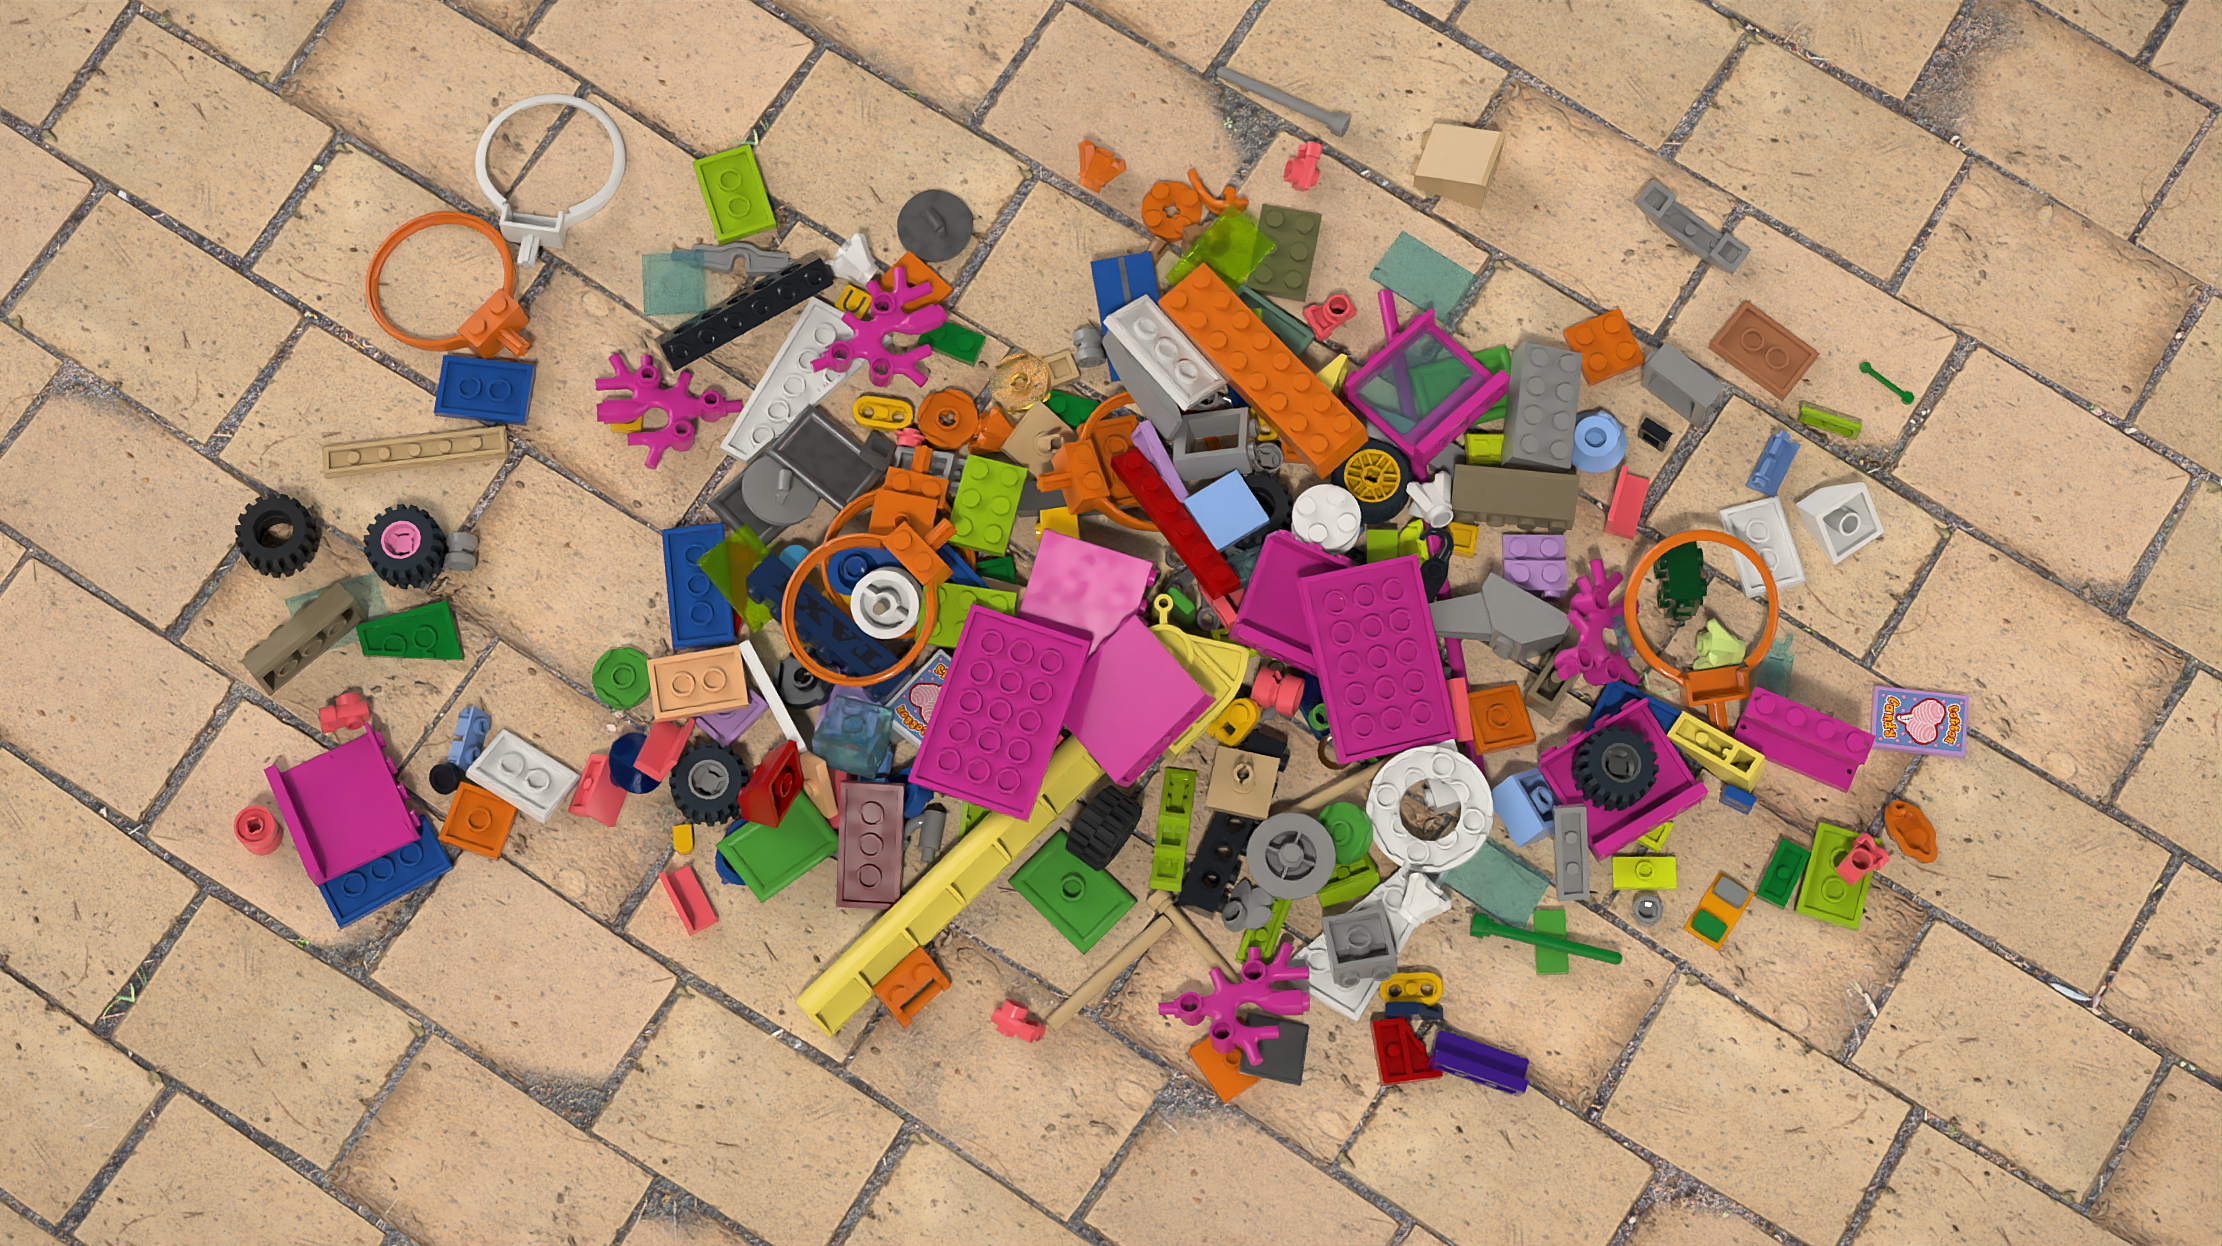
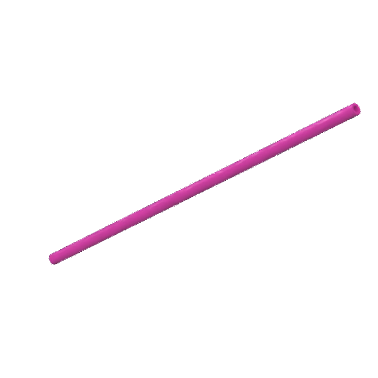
M1390 289L1377 293L1387 344L1396 333H1400L1393 292ZM1403 353L1391 364L1401 418L1418 424L1405 354ZM1409 457L1413 481L1418 482L1420 485L1429 482L1427 467L1421 468ZM1422 519L1424 531L1432 528L1430 523ZM1436 535L1426 538L1430 559L1441 550L1442 544L1440 537ZM1448 576L1436 596L1437 602L1452 599ZM1444 637L1449 667H1451V678L1464 677L1466 692L1470 693L1460 639ZM1472 740L1464 741L1467 758L1478 767L1487 780L1483 755L1477 756Z

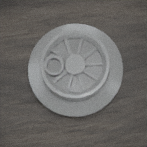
M1288 812L1266 819L1254 830L1248 842L1246 859L1253 880L1262 890L1280 899L1297 900L1309 897L1324 887L1333 873L1336 853L1333 840L1322 824L1307 815Z

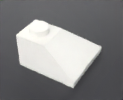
M1863 482L1823 487L1796 504L1805 529L1834 565L1884 533L1866 484Z

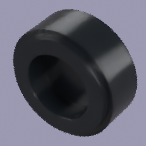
M442 762L430 770L429 781L437 793L446 795L458 789L462 776L455 764Z

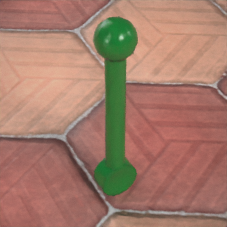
M1866 361L1860 364L1859 369L1862 373L1870 374L1899 395L1903 404L1910 405L1913 402L1914 395L1911 392H1904L1873 370L1869 362Z

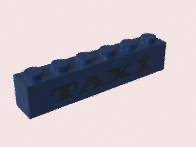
M770 553L746 577V593L756 604H764L770 610L771 616L778 623L782 624V601L785 589L794 571L773 553ZM805 580L803 581L794 607L796 633L799 641L804 644L809 642L817 649L816 653L824 662L835 664L840 669V674L862 677L882 672L900 661ZM906 667L885 681L861 686L864 689L863 693L872 702H880L885 706L909 682L912 670Z

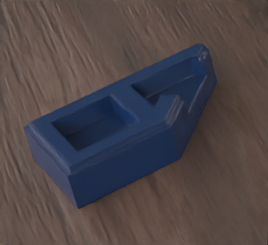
M1387 1002L1384 1007V1019L1403 1017L1406 1021L1443 1020V1008L1440 1006L1426 1007L1425 1003Z

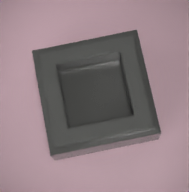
M870 432L858 457L885 472L897 446Z

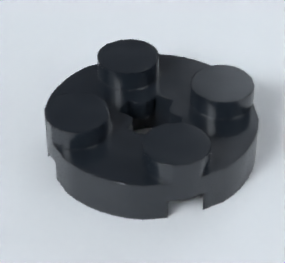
M804 647L805 652L812 660L823 668L836 673L832 662L830 664L824 662L816 653L817 649ZM790 652V657L783 663L780 661L773 674V686L785 705L795 709H810L817 705L826 704L830 700V694L835 684L826 682L810 673ZM808 672L811 679L805 684L799 682L798 678H803L804 673Z

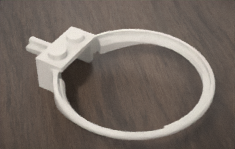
M564 94L537 95L521 100L506 108L494 118L483 133L475 158L476 177L481 191L490 205L501 214L499 226L504 240L521 243L517 265L523 266L524 269L535 267L539 246L563 249L567 230L573 225L595 215L612 199L622 181L625 169L624 143L618 128L610 117L594 104L584 99ZM552 103L580 108L591 114L598 121L600 120L607 129L614 148L613 169L604 187L584 202L568 208L570 213L565 214L564 211H559L558 218L511 212L507 200L496 191L486 173V151L497 127L508 116L519 109L524 110L536 105Z

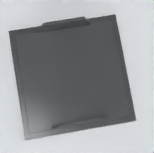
M1248 1012L1245 1026H1279V1039H1262L1257 1042L1256 1045L1263 1061L1256 1066L1251 1065L1242 1048L1239 1073L1301 1086L1309 1025Z

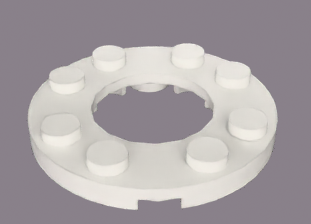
M1421 746L1406 750L1388 761L1372 782L1373 785L1369 793L1366 813L1369 815L1373 826V839L1389 859L1408 870L1428 874L1453 870L1473 858L1485 844L1490 834L1494 819V801L1490 786L1478 767L1458 752L1438 746ZM1426 779L1441 780L1449 784L1458 794L1462 806L1461 817L1455 830L1445 838L1436 841L1420 840L1412 836L1403 826L1400 817V802L1405 792L1415 783Z

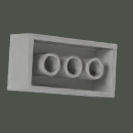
M1524 341L1512 352L1510 385L1501 452V468L1565 474L1571 469L1582 353Z

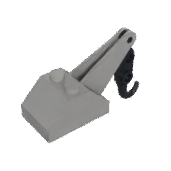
M1439 527L1429 528L1420 535L1421 541L1431 535H1436L1443 541L1441 550L1426 560L1420 567L1436 637L1488 641V645L1493 648L1494 654L1504 660H1509L1510 658L1516 662L1546 655L1549 651L1554 653L1560 643L1563 645L1571 627V623L1567 620L1568 614L1492 572L1483 584L1480 593L1433 602L1447 579L1449 560L1454 550V540L1449 532Z

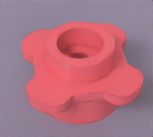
M903 428V431H895L897 436L896 446L915 448V445H926L925 437L921 435L919 430Z

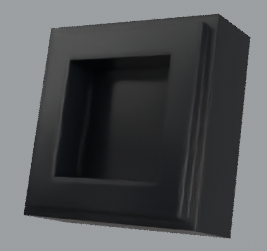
M1646 417L1640 426L1637 436L1660 452H1663L1670 442L1672 433Z

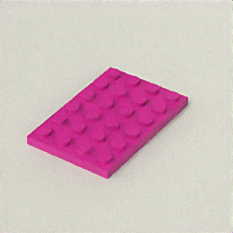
M1417 554L1296 579L1338 765L1458 738Z
M971 604L908 782L1028 823L1092 646L1091 642Z

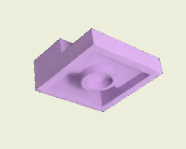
M1503 534L1502 578L1535 597H1541L1543 601L1553 602L1560 600V598H1565L1567 592L1565 535Z

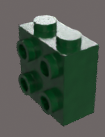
M1696 541L1684 543L1668 550L1653 564L1655 579H1660V590H1657V604L1659 609L1663 608L1664 618H1673L1674 621H1687L1692 616H1696L1699 606H1703V597L1707 596V583L1705 578L1700 577V567H1703L1704 558L1702 548H1697Z

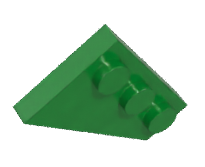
M446 600L356 625L362 652L365 657L464 661Z

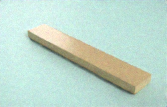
M504 425L322 447L324 477L331 479L509 458L507 429Z

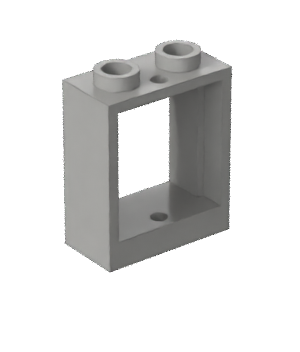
M1665 342L1660 349L1654 347L1644 361L1646 364L1641 370V373L1644 374L1641 386L1699 429L1717 408L1725 386L1668 342Z
M1248 407L1181 415L1183 422L1174 437L1173 464L1182 482L1224 477L1236 469L1239 474L1252 473L1253 460L1258 458L1254 437L1259 436L1257 419H1252ZM1239 433L1237 448L1194 453L1196 438Z

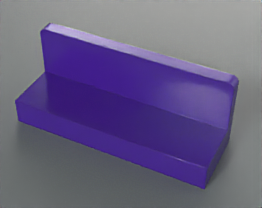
M1443 1030L1437 1032L1427 1067L1516 1097L1526 1092L1529 1081L1524 1079L1529 1064L1528 1059Z

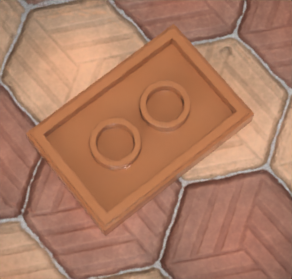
M1747 300L1709 345L1711 351L1782 402L1820 355L1819 352Z

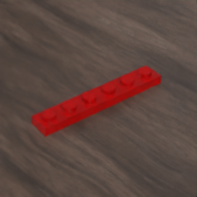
M1138 447L1112 458L1110 467L1211 599L1214 601L1239 589L1241 583L1239 578Z

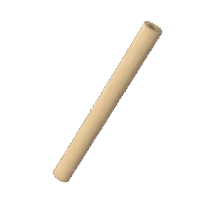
M1162 914L1045 1019L1047 1025L1054 1032L1062 1027L1173 927L1168 918Z

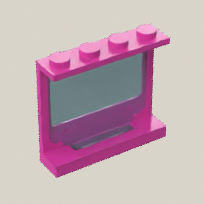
M1432 308L1423 315L1418 314L1410 322L1409 327L1402 334L1396 333L1389 340L1387 347L1380 353H1373L1366 361L1365 366L1358 372L1356 370L1351 372L1344 381L1343 398L1421 468L1426 466L1509 392L1510 376L1502 369L1495 376L1492 375L1434 324L1435 311Z

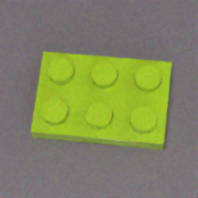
M750 144L692 161L719 246L777 228Z
M968 454L949 522L957 529V532L946 543L1004 558L1028 475V468Z
M943 583L937 589V622L926 645L955 649L971 604L1015 617L1018 594ZM927 585L923 587V601L920 605L915 642L921 633L925 620L926 605L924 593L928 591Z
M1819 822L1794 914L1849 930H1858L1873 870L1853 885H1848L1836 872V867L1854 848L1852 843L1861 835L1860 833ZM1872 837L1875 844L1880 847L1881 839Z

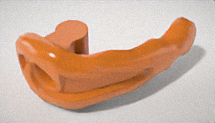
M1189 169L1187 172L1189 182L1197 192L1200 201L1210 212L1224 218H1233L1242 214L1248 207L1249 200L1246 197L1237 199L1235 189L1232 186L1224 188L1223 201L1216 200L1204 189L1195 169Z

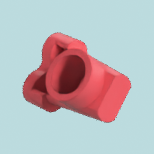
M1315 142L1300 144L1297 159L1290 158L1284 169L1283 179L1292 183L1291 188L1304 192L1310 190L1311 186L1314 187L1320 173L1319 169H1316V165L1320 159L1323 147L1321 144Z
M1336 294L1331 296L1326 304L1318 307L1314 304L1302 310V313L1317 340L1322 341L1332 335V330L1354 317L1356 310L1346 295ZM1339 311L1342 314H1334L1333 312Z
M356 692L345 693L337 697L335 700L336 706L330 705L319 708V721L323 734L337 731V729L346 727L347 730H356L361 728L365 721H369L366 701H361L360 694Z
M1862 833L1853 841L1852 845L1854 848L1836 867V872L1848 885H1853L1873 869L1880 870L1890 861V857L1885 850L1875 844L1874 839L1869 834Z
M1005 999L1003 1006L996 1008L991 1017V1022L998 1025L996 1030L999 1033L1008 1037H1014L1016 1034L1017 1037L1029 1043H1032L1034 1040L1040 1041L1046 1030L1045 1025L1025 1018L1029 1008L1012 999Z

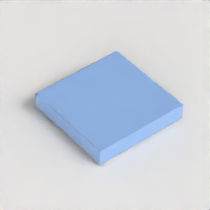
M1237 469L1184 500L1185 507L1218 553L1270 523L1269 517Z

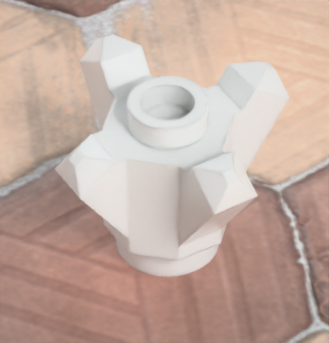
M855 233L852 238L845 240L833 255L837 258L836 261L828 260L824 263L829 275L850 279L855 283L858 281L863 286L879 269L874 264L875 260L871 256L865 235L861 233Z
M1441 471L1435 475V481L1432 483L1426 482L1420 485L1418 482H1409L1407 484L1406 492L1414 499L1408 511L1409 515L1424 519L1434 528L1444 527L1451 522L1454 516L1452 504L1450 503L1451 475Z
M1417 872L1410 874L1405 899L1398 913L1410 924L1418 928L1427 919L1451 909L1452 899L1443 894L1444 891L1433 881L1429 880L1425 873Z

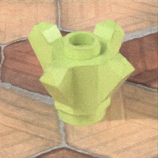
M1715 618L1709 620L1705 625L1708 631L1704 630L1697 635L1696 653L1699 659L1694 661L1693 670L1701 671L1741 664L1745 656L1744 641L1730 635Z

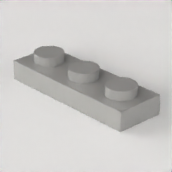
M1586 805L1553 806L1556 898L1558 901L1590 899Z

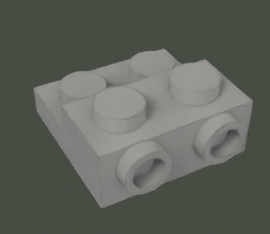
M1384 907L1321 918L1334 984L1342 983L1345 987H1352L1357 985L1361 979L1373 977L1376 981H1385L1392 974L1397 973V958Z

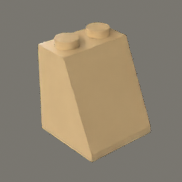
M1434 123L1431 133L1426 131L1423 136L1420 149H1423L1424 152L1421 159L1416 157L1411 168L1410 175L1414 176L1413 187L1481 210L1501 159L1505 133Z

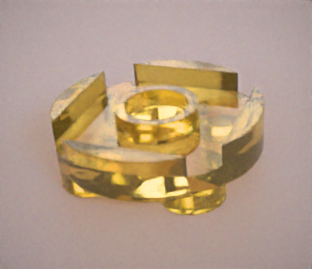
M1024 353L1009 355L998 362L993 376L991 377L990 375V393L996 404L1008 414L1014 415L1027 412L1035 401L1044 403L1050 397V374L1042 360L1037 357L1036 359L1028 357ZM1018 378L1027 381L1021 388L1012 387L1016 385Z

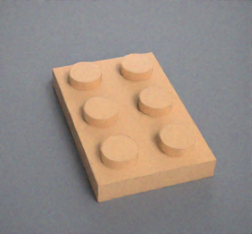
M739 645L647 660L656 723L750 708L742 654L738 648Z

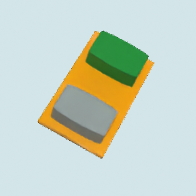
M1719 872L1683 929L1719 951L1755 894Z

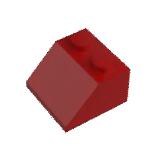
M789 740L767 753L761 764L755 767L752 778L746 787L740 790L738 795V804L740 805L744 820L776 829L803 788L804 777L796 741Z

